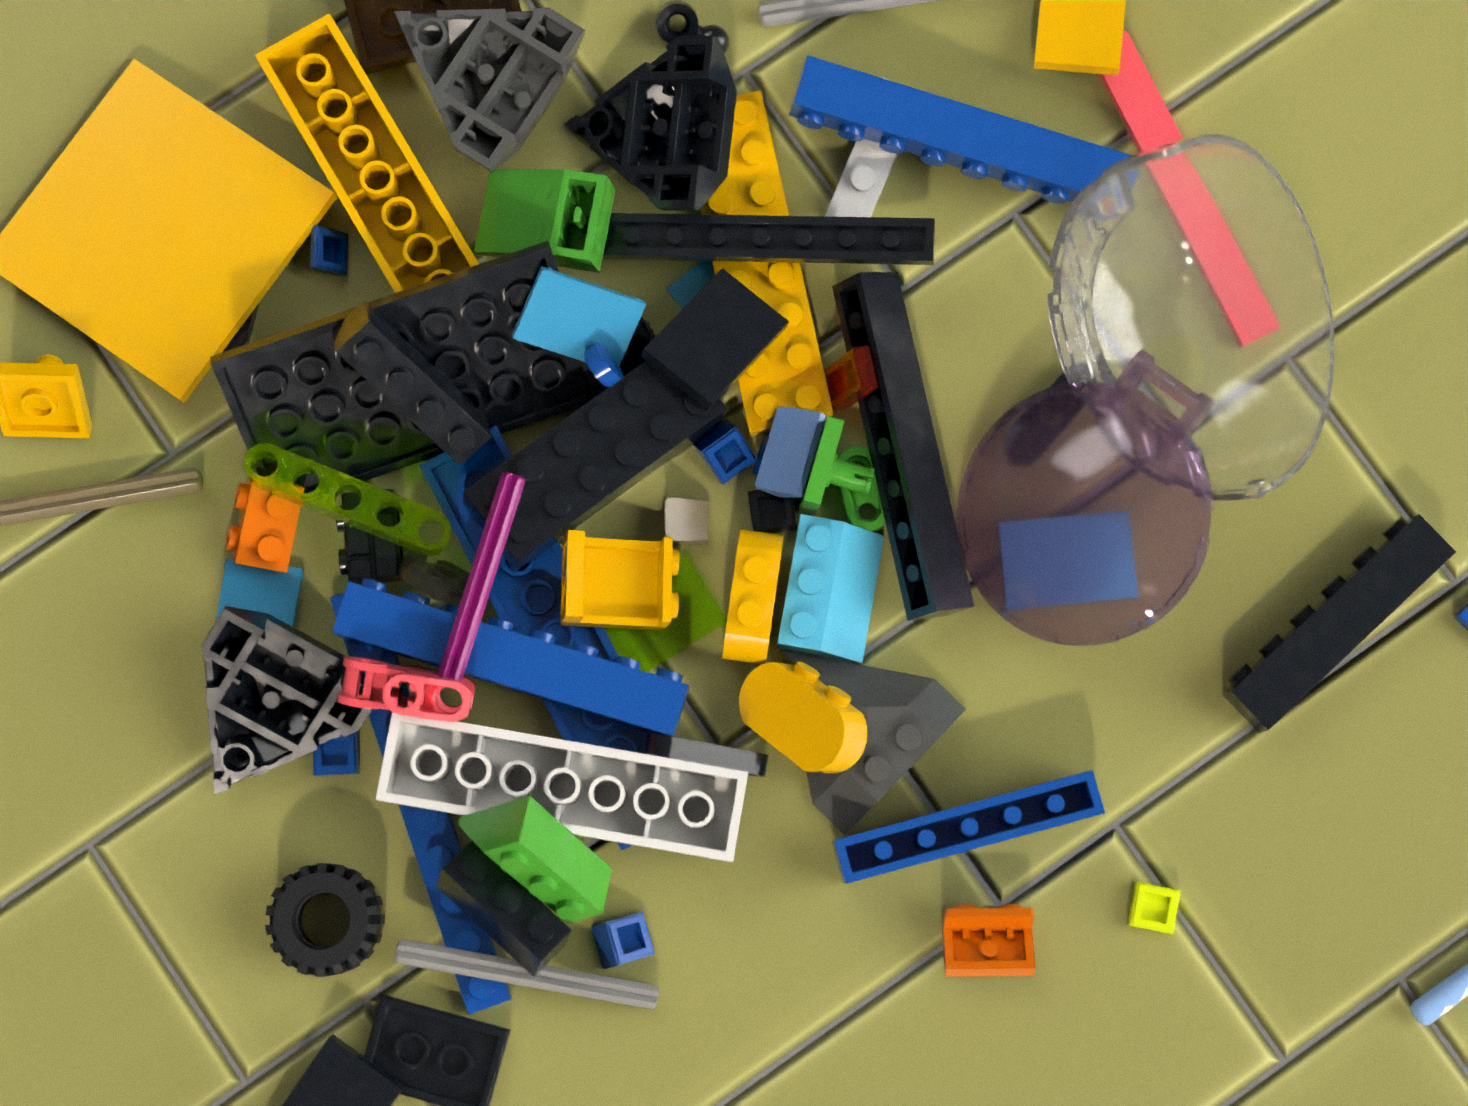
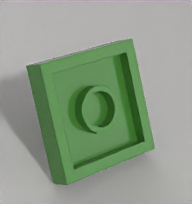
M827 416L797 513L814 516L821 505L825 487H829V484L857 491L867 496L875 469L837 459L838 454H835L844 420Z

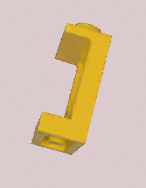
M568 530L562 540L561 626L664 631L671 623V618H677L679 595L678 592H672V576L678 575L680 555L679 550L673 549V537L663 536L661 541L585 537L586 531Z

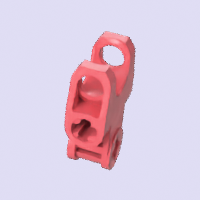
M346 656L343 659V666L346 668L342 692L338 693L337 697L338 703L360 708L386 709L399 715L455 722L468 717L469 710L472 709L476 684L466 675L463 676L462 681L437 676L439 670L433 668L399 666L375 659ZM366 671L363 694H359L362 672ZM402 683H410L409 688L414 692L411 697L403 696L404 690L399 689ZM445 687L456 689L462 696V704L457 706L446 705L441 698V689Z

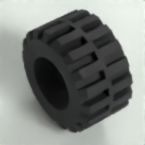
M329 863L307 865L299 868V871L295 874L286 876L283 879L284 884L273 891L271 897L274 898L272 905H267L265 914L270 916V925H265L266 935L272 936L273 943L270 946L274 953L279 952L283 957L281 961L286 966H293L297 969L298 973L315 975V977L343 974L359 967L363 960L369 959L374 953L372 949L376 943H380L383 935L380 933L381 924H385V914H381L380 908L383 905L381 897L377 896L374 892L375 886L370 880L364 879L361 876L362 873L355 869ZM321 893H332L339 896L345 902L350 914V924L345 937L339 943L329 947L318 946L311 942L302 926V914L306 904L315 895Z

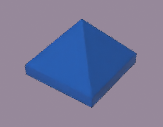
M314 225L311 231L310 268L336 275H347L348 233Z

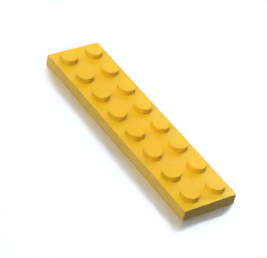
M761 90L736 96L728 176L700 209L701 214L789 216ZM711 261L714 275L723 268L789 321L786 329L737 380L749 436L770 432L776 409L782 406L821 412L826 414V419L827 416L834 417L800 263Z

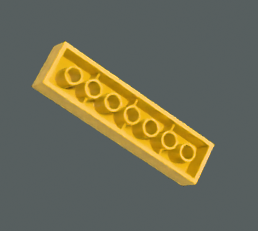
M330 13L255 55L266 77L394 293L479 264Z

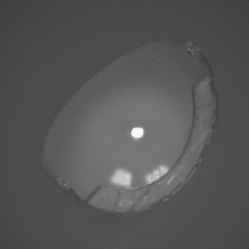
M1220 134L1201 135L1163 144L1118 161L1103 170L1104 173L1092 184L1085 186L1077 195L1059 226L1049 267L1054 269L1053 292L1047 294L1050 325L1062 369L1077 400L1084 399L1097 419L1093 424L1095 428L1126 461L1140 472L1167 487L1175 484L1193 491V497L1215 501L1258 499L1285 483L1300 470L1313 452L1325 423L1334 373V329L1330 295L1324 267L1311 228L1298 201L1282 176L1268 160L1246 143Z

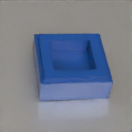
M359 731L346 737L341 735L319 745V748L313 751L314 776L360 774Z

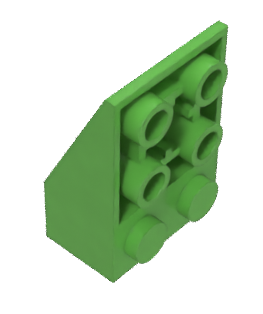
M496 169L493 172H489L474 253L502 257L548 241L558 267L600 273L616 189L607 175L567 169Z

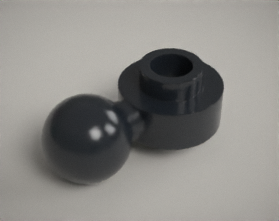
M673 0L667 2L659 9L656 16V27L659 36L666 43L669 44L677 37L714 35L719 38L724 54L729 47V37L726 31L717 25L700 26L696 11L687 2ZM673 15L684 17L685 22L681 27L674 28L669 24V20Z

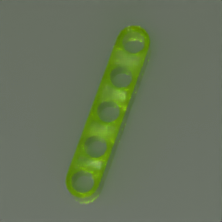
M257 444L250 448L245 455L244 468L251 484L262 491L423 555H439L446 550L450 543V522L444 514L437 510L272 444ZM261 458H272L277 462V469L270 476H258L253 471L254 464ZM311 474L318 478L319 486L311 493H301L294 487L295 481L301 475ZM343 491H354L361 497V502L356 508L344 510L338 507L336 498ZM386 507H394L401 512L402 520L396 526H384L377 519L380 510ZM429 523L437 524L443 530L444 536L437 543H426L419 537L418 532L420 528Z

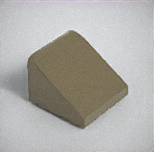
M665 497L664 536L673 537V544L708 545V501Z

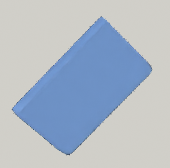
M787 406L776 409L755 481L757 489L780 498L802 497L804 495L826 414Z

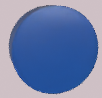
M597 342L584 352L587 366L601 384L611 387L623 379V373L618 363L602 344Z

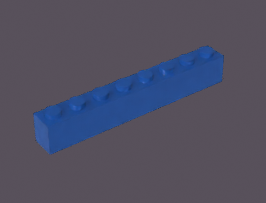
M807 55L803 64L788 115L797 118L799 124L808 128L821 129L822 126L837 130L839 136L850 141L860 142L863 139L879 143V147L886 152L903 154L906 151L919 155L922 162L932 166L942 167L948 164L961 168V173L971 178L984 179L987 176L1002 181L1001 185L1010 190L1026 191V189L1042 193V198L1049 202L1065 204L1069 201L1082 205L1083 211L1096 216H1106L1107 213L1112 215L1123 204L1135 156L809 55Z
M363 578L361 585L348 581L332 630L335 635L440 668L459 606L447 604L445 610L428 606L430 598L417 593L405 591L402 598L386 593L387 585L371 579ZM489 616L487 623L480 622L464 675L648 732L675 737L689 691V685L681 683L683 675L662 668L657 669L656 675L639 670L640 662L619 655H615L613 662L597 657L598 649L581 643L573 642L571 649L554 644L555 636L531 629L529 636L513 632L514 624L499 618Z

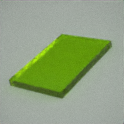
M687 556L680 558L678 575L672 576V592H678L679 595L677 618H671V623L664 631L604 628L617 654L640 662L639 670L649 672L710 632L723 627L727 622L723 612Z

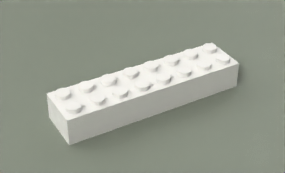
M392 712L376 800L466 816L531 796L571 833L577 836L733 862L748 772L475 724L423 719Z

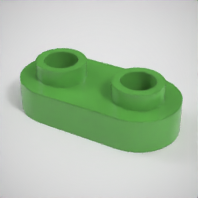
M851 447L845 450L838 458L853 464H860L863 467L873 468L869 449L865 447ZM873 475L870 481L871 486L867 496L839 486L845 515L849 524L872 532L880 530L885 525L875 475ZM864 505L873 507L875 516L871 519L862 518L859 514L860 507Z

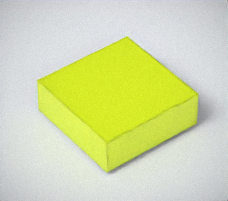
M1135 882L1127 925L1173 934L1181 890Z

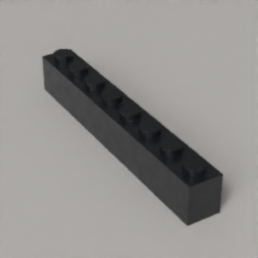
M859 272L833 285L832 289L872 466L875 469L874 475L907 620L947 616L974 607V602L898 272Z

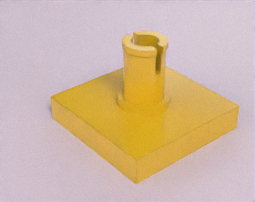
M49 354L40 356L36 363L0 362V426L3 436L90 438L93 425L78 364H64L59 357Z

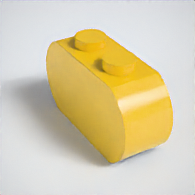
M740 529L722 659L755 664L766 663L784 535Z
M797 661L796 665L770 662L755 668L745 679L739 694V712L743 723L806 772L840 773L852 767L859 760L867 741V725L863 713L850 704L852 698L846 692L832 685L826 686L818 680L820 673L816 669L800 661Z

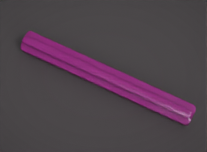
M503 472L500 476L437 674L439 677L458 681L463 679L525 484V479L520 475Z

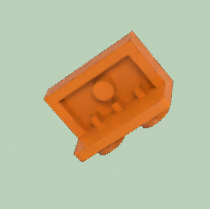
M247 474L246 483L239 482L235 494L234 508L240 509L237 526L230 525L225 545V550L231 551V559L235 564L287 573L305 489L303 486L259 478L253 474Z
M962 904L952 909H945L942 923L945 977L1034 976L1036 969L1032 932L1034 909L1022 908L1017 904H1004L997 908H977L971 904Z

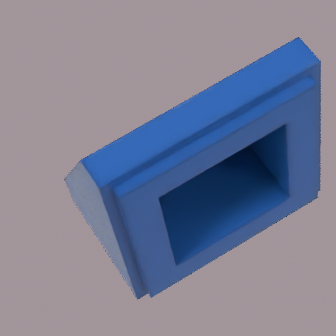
M729 420L722 421L693 443L697 452L723 485L757 461L756 456L737 427Z
M643 911L592 927L593 937L601 965L604 969L655 954Z

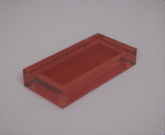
M869 346L854 347L824 369L833 412L848 409L878 388Z

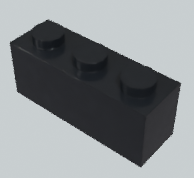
M473 840L441 870L436 887L533 977L565 946L572 929L536 896L532 895L528 889L487 856Z

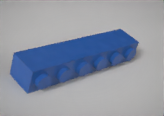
M1093 770L840 838L832 841L843 884H848L1105 814Z

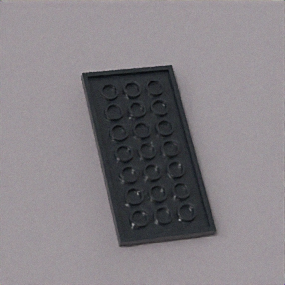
M548 241L367 303L486 415L489 429L496 425L500 434L583 406L600 394L595 377L586 362L525 342H519L512 338V333L540 267H549L552 270L558 271ZM358 306L210 357L213 371L259 478L303 486L305 489L302 503L444 453L436 443L336 352L332 329Z

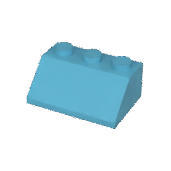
M804 514L800 515L776 649L862 664L884 542L883 535L843 521Z

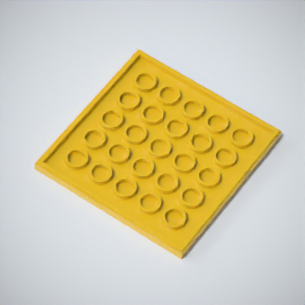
M133 59L0 233V276L175 398L185 403L212 367L210 357L224 351L311 234L313 226L320 222L337 199V196L332 190L136 59Z

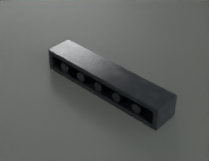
M1420 514L1407 521L1401 516L1382 533L1387 540L1377 550L1370 545L1351 563L1356 569L1345 580L1341 575H1338L1320 592L1325 597L1323 601L1314 609L1309 604L1301 609L1289 621L1294 628L1283 638L1278 633L1274 635L1258 650L1263 657L1252 668L1245 663L1228 678L1227 682L1231 687L1223 696L1258 733L1268 731L1456 553Z

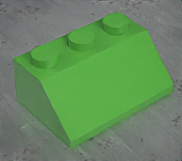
M531 796L460 817L458 826L505 872L515 878L566 923L578 922L585 918L603 914L612 868Z

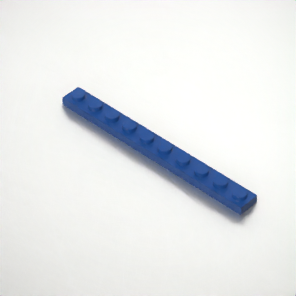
M345 592L329 597L336 618ZM343 638L349 656L375 659L400 666L396 654ZM406 682L402 683L399 689L404 690L403 696L411 697ZM372 709L369 718L382 757L384 758L392 711ZM399 805L445 946L498 956L492 938L436 887L442 868L462 850L450 813ZM455 974L468 1015L512 999L507 983Z

